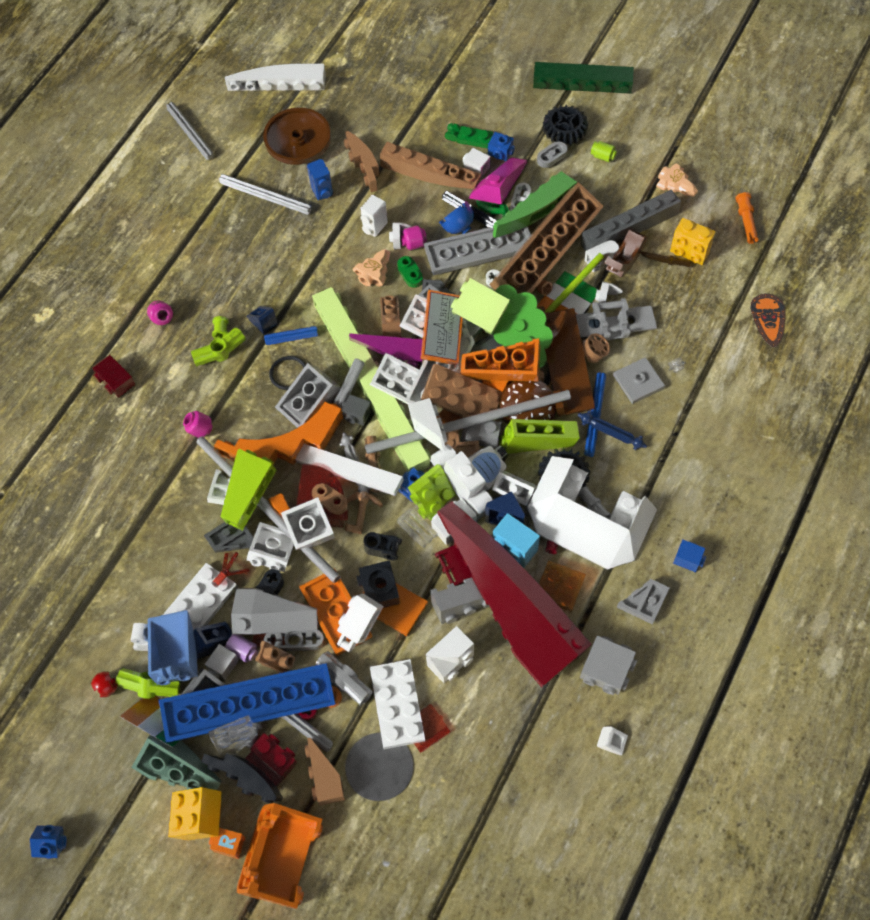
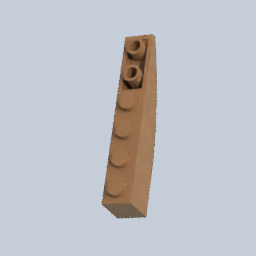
M386 142L380 153V165L382 168L433 184L475 189L481 177L480 173L390 142Z

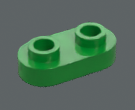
M409 256L401 257L397 262V267L406 284L412 288L421 286L423 274L414 259Z

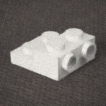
M260 522L251 543L247 561H250L256 567L263 565L269 567V569L285 572L294 543L280 528Z

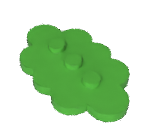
M506 284L499 286L495 292L509 299L510 304L494 330L495 341L506 347L515 345L518 342L525 343L539 338L541 345L539 369L542 368L547 359L545 349L553 342L552 331L549 327L545 326L547 320L545 313L537 309V300L533 294L529 292L518 294L514 287Z

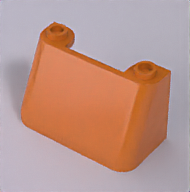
M276 803L264 805L259 813L238 881L237 893L297 909L304 897V892L298 884L310 842L319 838L322 833V819Z

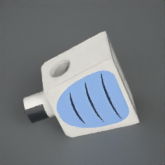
M487 446L468 457L486 482L483 487L485 491L493 486L499 472L506 469V464L502 458L507 455V451L502 446H498L495 450L491 446Z

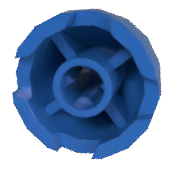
M467 201L463 203V208L460 205L444 218L446 221L442 219L439 222L446 232L450 234H458L460 232L465 234L471 229L469 225L473 222L474 214Z

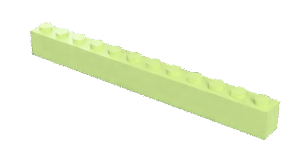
M331 287L312 295L314 306L349 369L355 358L365 362L357 383L367 401L371 402V408L388 439L414 432L411 419L406 418L403 405H399L396 401L398 399L370 385L379 367V363L377 361L374 362L372 359L371 349L349 340V333L358 334L356 331L357 325L353 319L350 320L348 317L350 316L346 306H342L339 293H335ZM422 440L393 447L408 472L413 467L417 471H423L430 467L431 455L428 449L423 448Z

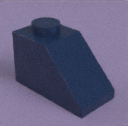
M226 621L194 629L197 658L211 655L219 644L222 646L226 645L228 639L232 636V630Z

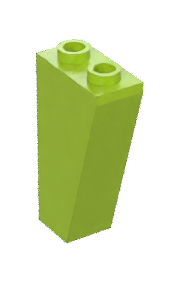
M512 419L499 437V446H502L507 451V454L573 447L580 439L577 421Z
M238 449L220 516L227 524L243 531L277 471L273 466V461L266 457L261 459L250 450L243 451Z

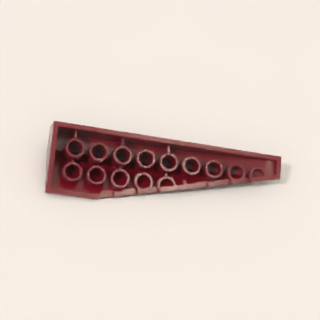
M451 501L439 509L437 514L448 534H451L454 539V545L461 552L464 558L463 562L466 567H469L472 573L471 577L486 605L490 606L493 618L501 626L502 634L505 640L508 639L513 655L542 688L579 658L592 644L536 580L488 532Z

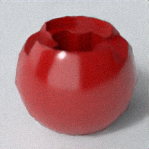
M108 671L97 673L91 682L94 691L97 690L101 698L111 696L118 687L115 678L111 679Z

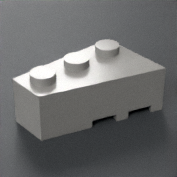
M472 577L465 579L464 583L458 586H454L452 583L447 585L448 589L439 592L436 588L431 590V602L441 624H451L462 615L469 616L475 613L478 608L489 607V605H486Z

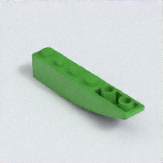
M562 171L557 175H553L547 183L542 184L534 193H530L527 199L519 202L513 210H509L503 218L498 219L494 223L493 237L497 238L513 233L541 220L555 208L566 193L577 184V181Z

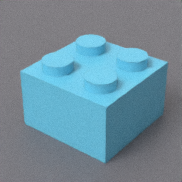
M508 513L493 530L494 540L525 568L538 551L540 535Z

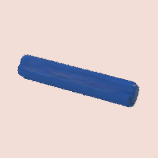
M316 326L266 334L264 335L266 345L316 337L318 336V330Z

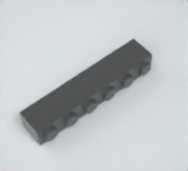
M672 189L582 232L581 246L587 251L609 240L615 241L617 244L623 242L629 230L641 233L678 215L681 200Z

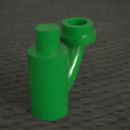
M476 200L477 207L481 211L483 210L491 214H502L503 217L509 211L506 204L501 205Z

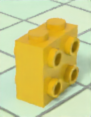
M682 218L675 230L670 252L689 259L693 263L703 265L710 253L716 231L699 225L692 220Z

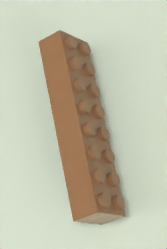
M578 182L566 193L489 285L496 290L499 286L506 284L514 287L518 294L523 292L532 293L604 206Z

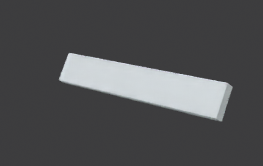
M306 444L303 445L295 459L297 463L396 496L404 481L400 475Z

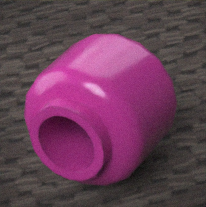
M416 225L405 228L403 236H400L402 246H406L408 250L412 251L423 248L424 243L427 242V236L424 228L421 229L420 226Z
M157 300L150 303L147 315L153 323L166 325L171 321L173 311L170 305L164 301Z
M199 411L188 413L183 421L185 431L197 438L209 435L213 428L211 418Z

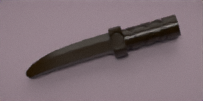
M641 252V255L648 259L668 263L671 266L673 264L690 268L691 260L675 258L671 255L667 257Z

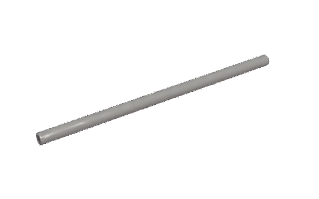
M569 390L444 423L442 424L443 429L440 430H445V433L569 400L571 396ZM414 431L367 444L365 449L366 453L370 454L422 440L425 437Z
M204 436L199 437L196 443L231 477L233 466ZM261 497L257 504L258 507L291 539L283 517ZM312 547L300 549L333 583L340 579L341 576Z

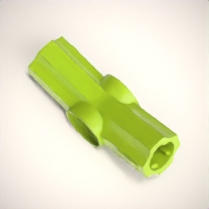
M234 328L221 339H214L210 345L192 350L191 354L196 367L215 360L219 362L227 360L229 353L246 340L243 333L238 328Z
M126 668L119 670L116 676L118 687L138 692L137 694L141 698L149 699L155 696L173 697L179 695L180 680L170 682L168 685H157L148 675V672L139 673Z

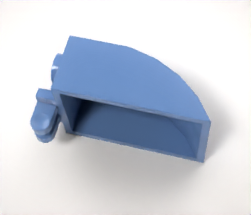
M188 610L148 618V675L157 685H168L170 682L178 680L187 681L198 676L196 642Z

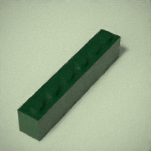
M535 62L533 88L631 94L634 67Z

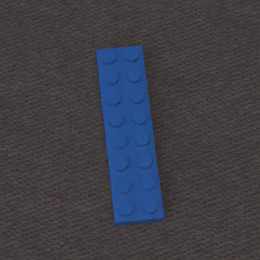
M327 663L159 699L165 739L166 743L333 706L335 705Z

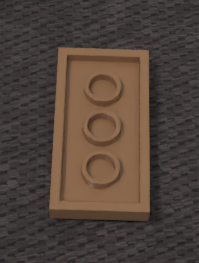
M435 363L432 366L421 400L430 398L433 405L466 418L497 409L503 392Z

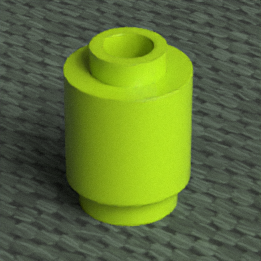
M595 141L590 154L594 155V158L610 162L615 159L617 150L611 144Z

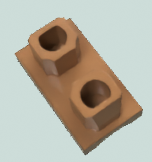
M261 641L260 652L255 661L279 673H284L293 667L295 657L266 641Z

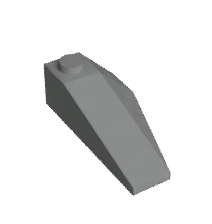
M258 588L236 589L231 613L232 634H263L318 629L317 608L283 599L281 596L263 592L264 590Z

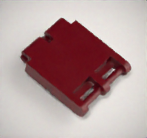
M455 545L435 553L436 559L440 560L443 567V574L447 575L450 584L453 583L454 586L463 584L465 579L471 578L472 573L469 567L465 566L464 558Z

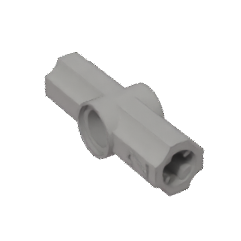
M329 651L323 653L318 658L316 665L327 663L330 680L340 691H345L360 706L370 699L373 692L358 679L356 673L349 666L343 665Z

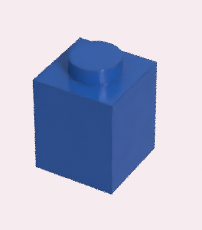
M682 539L673 564L696 573L698 566L703 567L706 556L703 555L705 548Z

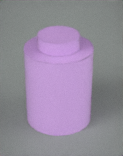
M232 634L225 648L235 653L239 659L246 663L249 660L253 661L258 654V650H256L257 645L240 634Z

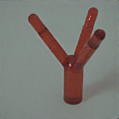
M238 552L234 553L228 564V553L224 554L222 571L212 581L214 587H218L227 576L249 572L248 568L229 572L239 554Z

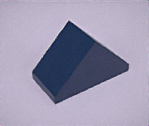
M259 306L246 316L263 335L278 325L275 312L271 307Z

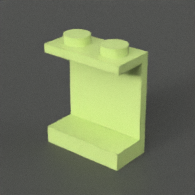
M470 278L468 282L465 281L460 289L462 294L459 299H454L451 308H453L452 313L463 317L492 335L510 304V300Z

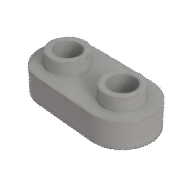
M559 141L554 142L540 151L537 155L538 165L548 168L563 159L567 154L566 144Z

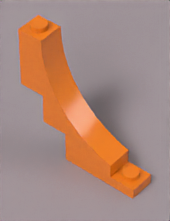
M324 402L311 419L289 433L260 440L239 438L235 446L228 441L217 440L214 447L223 457L235 461L237 451L241 449L243 451L250 450L261 459L266 457L273 461V465L277 458L295 465V459L304 444L321 450L326 448L343 419L342 409L334 403Z

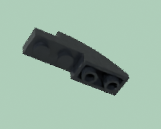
M226 753L224 759L213 754H204L201 762L208 765L207 769L218 773L220 770L227 772V777L238 780L236 786L243 788L242 793L254 796V794L262 796V801L270 804L274 803V801H282L283 796L276 785L253 763L233 753Z

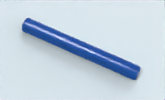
M601 372L596 374L593 393L595 409L591 410L592 417L598 418L601 415L606 374ZM590 423L588 425L584 455L593 457L598 430L593 428Z

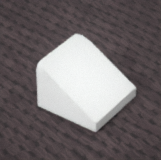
M603 727L597 747L622 755L628 735L614 727Z

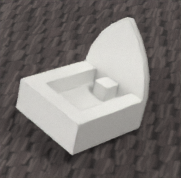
M400 222L393 223V232H389L390 242H393L394 249H401L400 235L403 234L405 228L412 226Z
M602 281L601 290H597L595 301H598V303L606 302L607 295L620 294L623 290L613 283Z

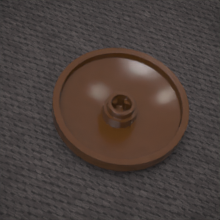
M297 107L283 110L274 115L265 126L263 139L266 150L274 159L285 164L300 165L312 162L325 153L331 141V131L327 120L320 113L312 109Z

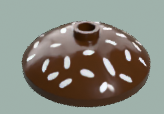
M540 380L539 382L514 381L504 390L500 399V408L551 395L553 392ZM556 404L506 416L502 419L507 426L512 419L553 420L556 413Z

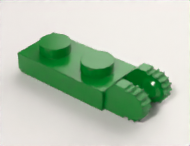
M450 123L447 126L448 132L446 131L444 135L447 140L459 144L488 149V143L493 136V132L465 126L460 127L458 124Z

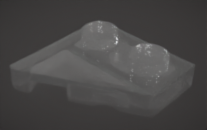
M249 715L209 731V737L223 759L226 753L237 754L258 735Z

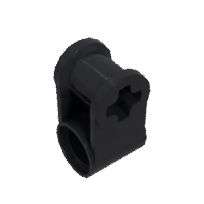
M369 532L363 539L364 550L368 555L396 561L399 557L397 553L399 545L402 544V539L392 535ZM374 541L377 545L369 546L368 543Z
M270 569L255 588L264 590L263 592L272 595H278L284 586V580L278 570Z

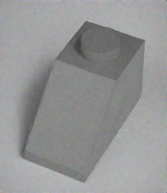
M488 421L463 428L460 442L479 440V446H491L496 449L499 444L502 422Z

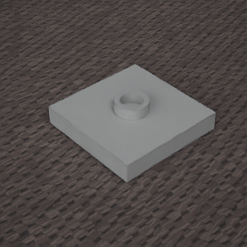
M646 357L613 373L614 378L632 404L665 388L664 383Z

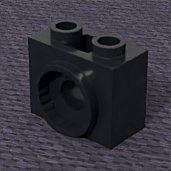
M390 560L358 568L360 575H357L356 578L358 586L364 589L363 594L384 606L383 608L400 604ZM379 583L386 584L384 588L376 587Z

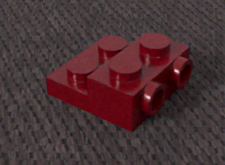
M263 733L250 748L251 752L245 759L262 770L278 787L297 765V761L294 759L296 754L288 747L282 749L278 745L280 741L274 735L270 734L267 736Z

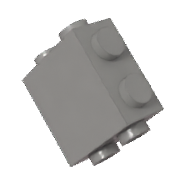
M597 636L582 669L580 678L587 685H597L608 694L614 695L615 693L619 695L620 690H625L629 682V678L626 677L628 671L633 672L637 660L634 659L636 652L632 651V648L627 645L621 644L620 646L613 643V640L606 636Z

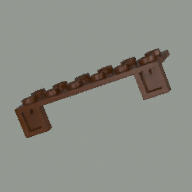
M544 306L537 307L546 315L545 326L551 325L561 311H566L567 313L559 334L553 338L552 344L545 349L553 394L569 390L571 396L569 400L555 403L558 417L595 409L575 309L570 308L549 313L545 312Z

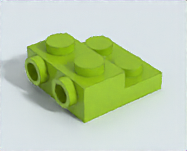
M436 464L408 487L411 493V500L419 507L418 513L422 518H428L431 521L437 514V511L456 495L442 466Z

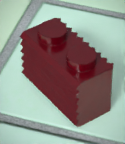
M110 354L92 367L95 372L93 374L94 378L98 383L103 382L105 384L104 388L110 395L114 393L120 398L121 395L135 386L132 376Z

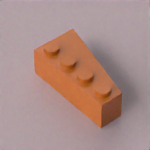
M537 338L525 343L518 342L511 346H499L492 350L485 349L462 354L461 375L473 380L539 382L540 340Z

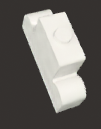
M447 444L445 446L446 451L440 449L431 456L430 461L434 466L436 464L442 466L455 493L477 514L478 521L485 515L486 503L493 500L483 489L486 481L462 451L456 454L454 449Z

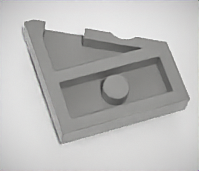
M650 579L640 589H636L626 599L621 600L617 608L653 625L670 587Z

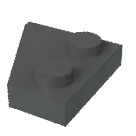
M226 522L204 535L215 553L248 549L254 538L246 526L242 531Z

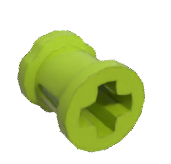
M223 316L214 317L212 320L214 324L212 337L214 339H221L228 333L227 325L229 320Z

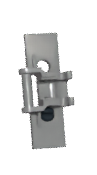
M621 298L620 301L603 303L596 301L592 303V313L576 314L581 338H588L591 334L597 333L606 340L628 338L630 332L657 329L652 306L629 308L626 298ZM622 308L618 316L606 317V313L600 312V310ZM627 317L632 318L634 323L628 324Z

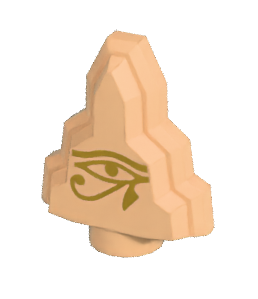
M676 163L671 168L665 166L659 173L658 178L660 181L656 187L662 190L672 189L673 192L679 191L684 195L693 197L698 193L695 185L688 180V175L683 172L684 168Z
M383 249L377 252L373 258H367L363 263H358L353 268V271L359 276L358 279L363 285L371 286V284L379 287L383 286L387 279L385 276L388 271L386 265L390 259V251Z

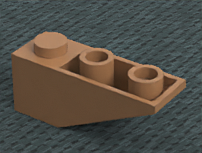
M387 295L380 297L383 336L402 338L398 296Z
M307 738L308 745H305L306 757L311 758L312 765L308 766L310 779H314L315 787L311 788L313 800H317L320 806L345 801L342 779L339 773L311 738Z

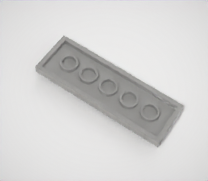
M489 227L424 243V249L433 276L514 256L531 236L528 227L497 238L493 237L494 228Z

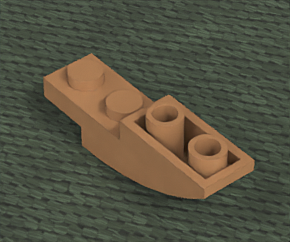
M349 131L345 132L346 139H344V145L346 150L349 149L350 151L348 152L350 162L354 163L355 168H360L361 174H365L363 176L365 186H369L371 192L377 191L375 177L379 176V167L374 155L356 135Z

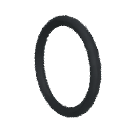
M295 356L281 357L272 364L269 377L277 388L288 390L290 387L282 386L275 381L273 370L278 363L284 360H295L303 368L306 366L303 360Z

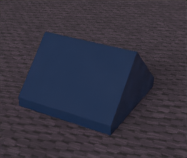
M512 491L486 503V523L497 526L508 513L524 524L525 514Z

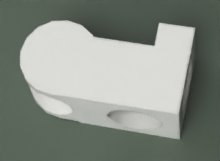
M609 240L586 251L585 262L587 264L598 253L604 256L603 260L592 270L593 273L600 270L601 264L605 262L607 257L613 256L618 251V244L615 241Z
M133 624L131 642L134 643L133 649L135 651H148V624Z

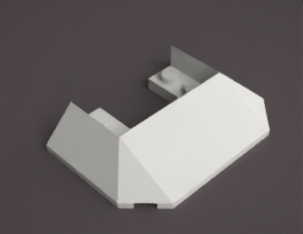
M415 294L400 327L423 338L427 299ZM464 318L462 320L459 363L457 366L424 359L420 369H417L385 353L370 385L407 404L421 401L433 364L436 363L460 374L462 354L470 353L474 345V339L470 336L467 329L466 320Z
M552 456L527 506L536 533L607 570L633 562L657 511L655 506L646 496L639 499L622 491L610 518L607 519L574 502L588 473L571 465L574 459Z

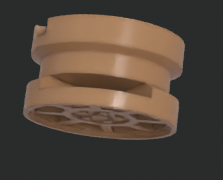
M597 333L591 334L582 342L584 356L590 363H598L610 351L608 341Z

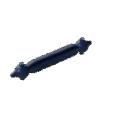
M590 411L578 413L577 415L581 418L582 425L585 426L590 423L593 428L626 444H633L634 450L647 448L641 435L635 438L632 433L598 417H592V412Z

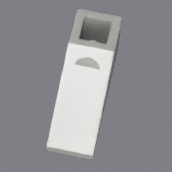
M430 398L408 404L415 431L442 451H446L444 443L448 441L445 430H440L443 429L441 418H436V416H439L437 406L432 405Z

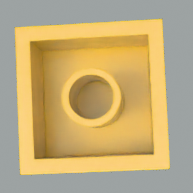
M200 787L172 792L168 837L187 841L217 837L219 834L222 791Z

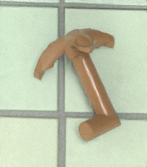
M365 491L356 492L347 498V503L359 499L356 524L346 523L345 531L362 534L366 507L369 500L380 508L383 507V504L375 495Z

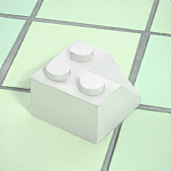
M319 498L281 513L296 550L317 546L335 538Z
M456 626L426 653L427 666L443 683L447 680L452 681L458 675V670L462 666L467 667L473 661L474 643Z

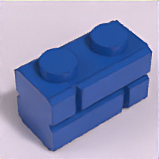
M319 159L309 163L307 170L310 186L317 200L329 198L333 195L330 172L323 159Z

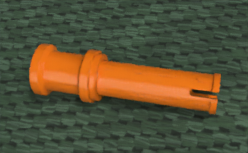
M743 192L738 194L735 200L739 205L738 213L743 219L747 242L753 244V239H755V242L759 240L753 218L754 207L750 201L751 194Z

